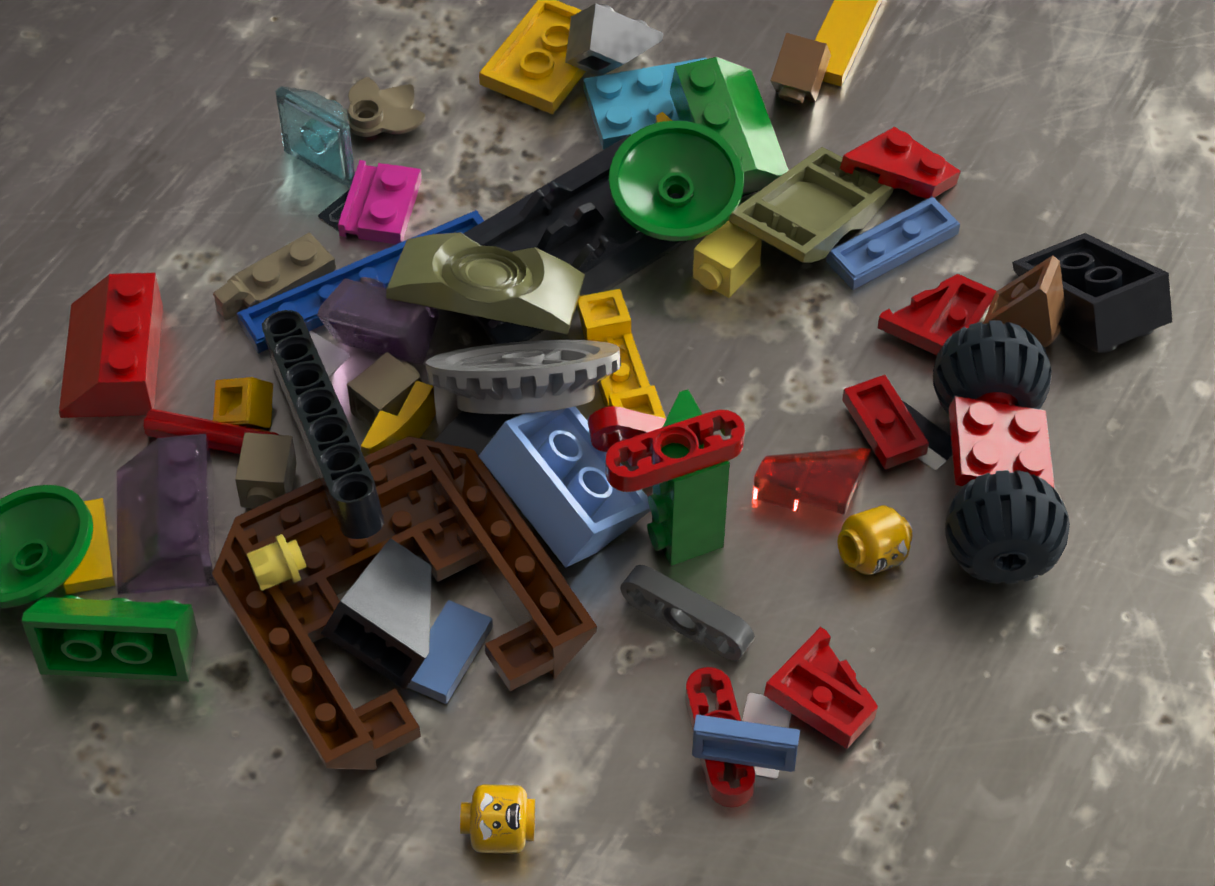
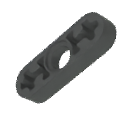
M635 566L620 586L623 597L633 607L725 659L739 660L755 639L753 630L742 618L648 566Z

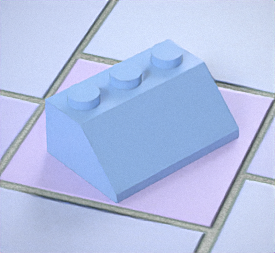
M576 406L552 411L525 413L505 421L479 455L494 478L504 488L565 568L596 554L650 512L648 496L642 489L634 492H622L613 488L608 483L605 474L607 452L599 451L592 446L587 420Z

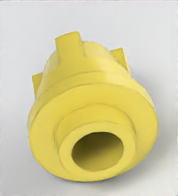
M283 534L275 536L277 542L247 553L261 591L290 579L294 583L301 581L298 571L307 566L296 539L286 542Z

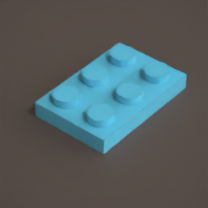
M707 58L583 78L584 93L602 149L608 148L629 134L632 135L638 130L656 123V115L661 112L673 121H680L670 95L674 68L678 65Z

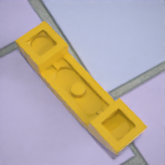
M615 289L579 296L577 309L585 340L611 343L620 348V369L598 382L605 406H617L666 418L655 385L650 386L631 331V318L621 290Z

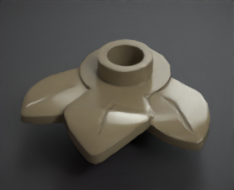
M365 77L354 84L349 90L348 98L350 105L345 114V124L347 129L355 135L369 137L380 132L402 134L418 128L425 121V114L413 109L415 96L412 84L380 90L371 78Z

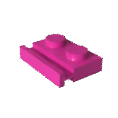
M359 160L338 223L339 236L346 237L347 233L357 234L358 238L362 240L389 244L403 242L422 181L421 169L378 163L377 167L367 166L366 161Z

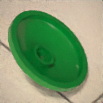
M663 121L638 130L621 144L610 166L609 188L616 209L632 227L657 239L686 241L697 239L716 231L730 219L732 212L739 206L743 195L744 172L740 158L734 148L714 130L693 122ZM677 193L680 194L682 198L673 199L670 198L669 195Z
M37 485L18 490L0 499V608L25 605L50 594L69 579L82 562L91 543L93 519L85 502L74 491L57 485Z

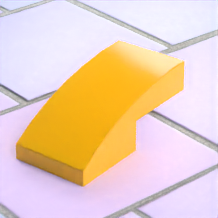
M416 381L398 415L380 410L360 446L363 456L372 454L408 436L420 438L436 415L434 386Z

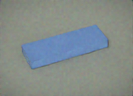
M932 196L833 248L827 255L826 262L854 290L954 237L959 233L960 223Z

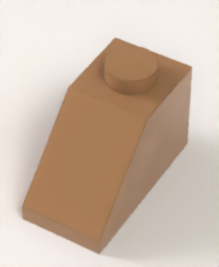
M1052 255L998 290L994 295L983 324H987L989 321L1017 324L1033 334L1044 348L1049 346L1060 332L1061 327L1058 323L1065 308L1060 261Z

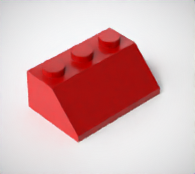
M156 273L109 274L71 304L59 406L60 418L146 416L148 410L154 409L163 305Z

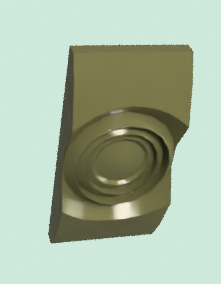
M821 147L739 205L732 212L728 221L799 261L811 263L824 259L841 237L850 230H862L889 199L894 188L878 183V176L860 167H856L853 174L842 171L839 168L843 157Z
M461 232L432 234L407 239L388 284L386 298L568 334L585 274L565 261L536 247L510 252L499 247L482 246Z

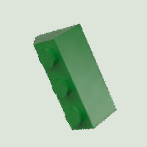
M718 57L675 66L670 95L679 120L706 126L720 134L731 144L738 154L743 167V195L762 190L788 171L751 69Z
M689 389L679 392L663 427L702 415ZM680 443L667 444L661 450L667 457L675 459L682 458L689 453L688 448ZM704 444L699 445V449L704 448ZM729 460L653 485V494L648 496L652 522L647 524V532L656 551L663 550L671 566L724 547Z
M65 595L60 598L42 597L23 613L22 624L41 675L189 682L198 634L192 604H182L174 600H163L159 603L135 602L126 598L94 600L83 599L74 595Z

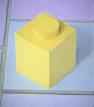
M727 221L722 227L708 234L694 248L693 278L698 280L705 288L715 290L730 298L760 266L762 239Z

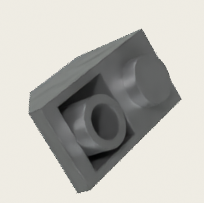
M595 3L571 16L565 63L596 76H601L624 65L663 41V33L649 27L642 20L630 19L614 12L613 8L608 5Z

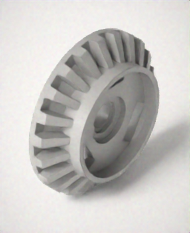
M539 340L476 346L438 354L427 359L426 372L427 381L430 384L457 395V407L462 411L479 414L535 413L575 407L594 400V384L620 369L621 356L619 346L599 341Z

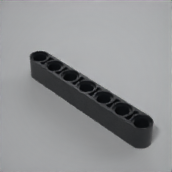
M293 310L275 312L269 315L262 323V330L271 362L332 511L344 536L351 539L369 538L378 533L384 525V516L373 476L303 317Z

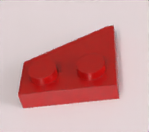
M896 127L844 154L839 168L849 174H853L856 167L880 174L878 183L892 188H901L910 194L926 199L932 196L935 198L955 186L961 173L959 169L948 163L941 155L933 153L912 139L908 133Z
M956 274L940 282L937 288L925 290L913 296L910 305L894 313L890 309L883 311L879 316L877 328L937 355L946 340L953 333L963 327L969 328L970 324L982 322L983 324L997 291L965 276Z
M819 627L766 682L764 696L848 749L875 719L878 705L867 689L857 682L856 673L848 661H839L829 646L831 636L827 630Z

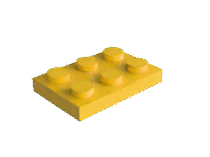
M537 0L479 72V84L553 115L586 72L565 63L571 16L582 10L557 0Z

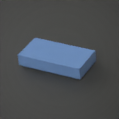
M448 600L430 629L429 654L407 688L447 704L493 628L492 618Z
M696 714L692 756L701 759L792 772L795 771L800 730Z

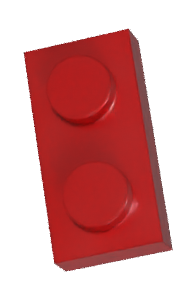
M885 374L843 390L842 401L884 469L927 454L929 442Z

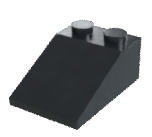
M1087 233L1012 262L1014 272L1020 277L1052 255L1060 261L1065 308L1058 324L1071 339L1097 353L1112 351L1121 343L1136 337L1150 335L1154 332V329L1172 322L1169 273Z

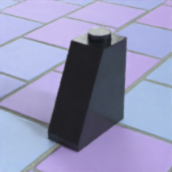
M390 538L340 600L321 634L405 690L429 654L431 565Z

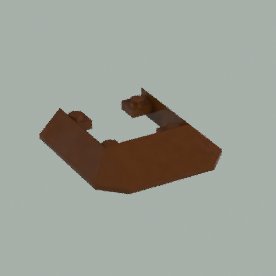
M408 436L365 456V461L375 482L384 516L382 529L369 538L351 539L344 536L319 478L235 517L212 572L213 580L326 768L377 770L376 759L421 737L420 726L396 688L353 709L313 642L325 637L321 632L340 602L337 595L352 587L390 538L416 556L420 555L425 562L430 564L431 573L437 582L476 563L518 625L517 628L485 643L486 656L510 691L547 672H550L555 679L597 632V625L473 449ZM283 534L286 542L296 539L307 566L298 571L301 581L294 583L290 579L261 591L247 553L277 542L275 536Z

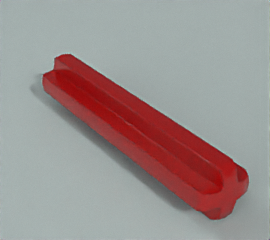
M157 409L148 410L143 423L147 436L238 454L241 453L244 433L279 435L275 432Z

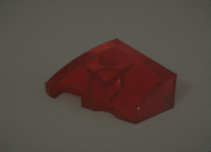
M852 448L767 455L762 460L754 476L753 498L798 512L803 502L845 515L854 490L858 489L872 449Z

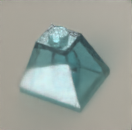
M284 86L279 87L275 92L284 151L350 188L355 175L347 109L343 108L337 101L329 100L314 91Z

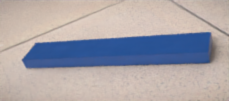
M475 210L412 238L432 234L459 232L463 234L484 220L478 211ZM407 240L237 313L238 323L259 354L268 350L262 330V323L269 315L283 310L298 312L303 317L308 331H311L385 299L388 284Z

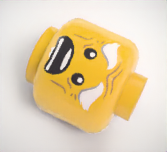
M881 505L847 517L838 535V550L843 561L849 567L865 575L875 574L904 563L910 552L913 534L909 522L904 517H901L895 509Z
M482 784L475 788L471 802H461L460 834H470L471 845L476 852L517 854L524 849L526 841H534L535 799H527V793L522 786Z

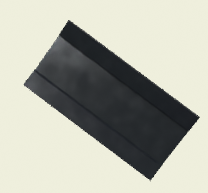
M631 134L463 233L482 246L499 247L510 252L536 247L565 261L585 274L580 296L612 289L689 241L662 240L648 236L640 231L638 232L637 229L625 221L616 209L609 188L610 166L616 151ZM677 193L669 195V197L673 199L682 198V196ZM472 315L485 330L493 344L528 341L544 331V329Z

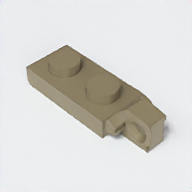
M309 232L233 275L227 281L228 283L213 292L216 310L227 321L242 310L333 272L336 269L335 258Z

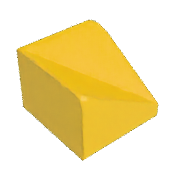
M254 377L216 380L213 421L254 429L270 428L274 383Z

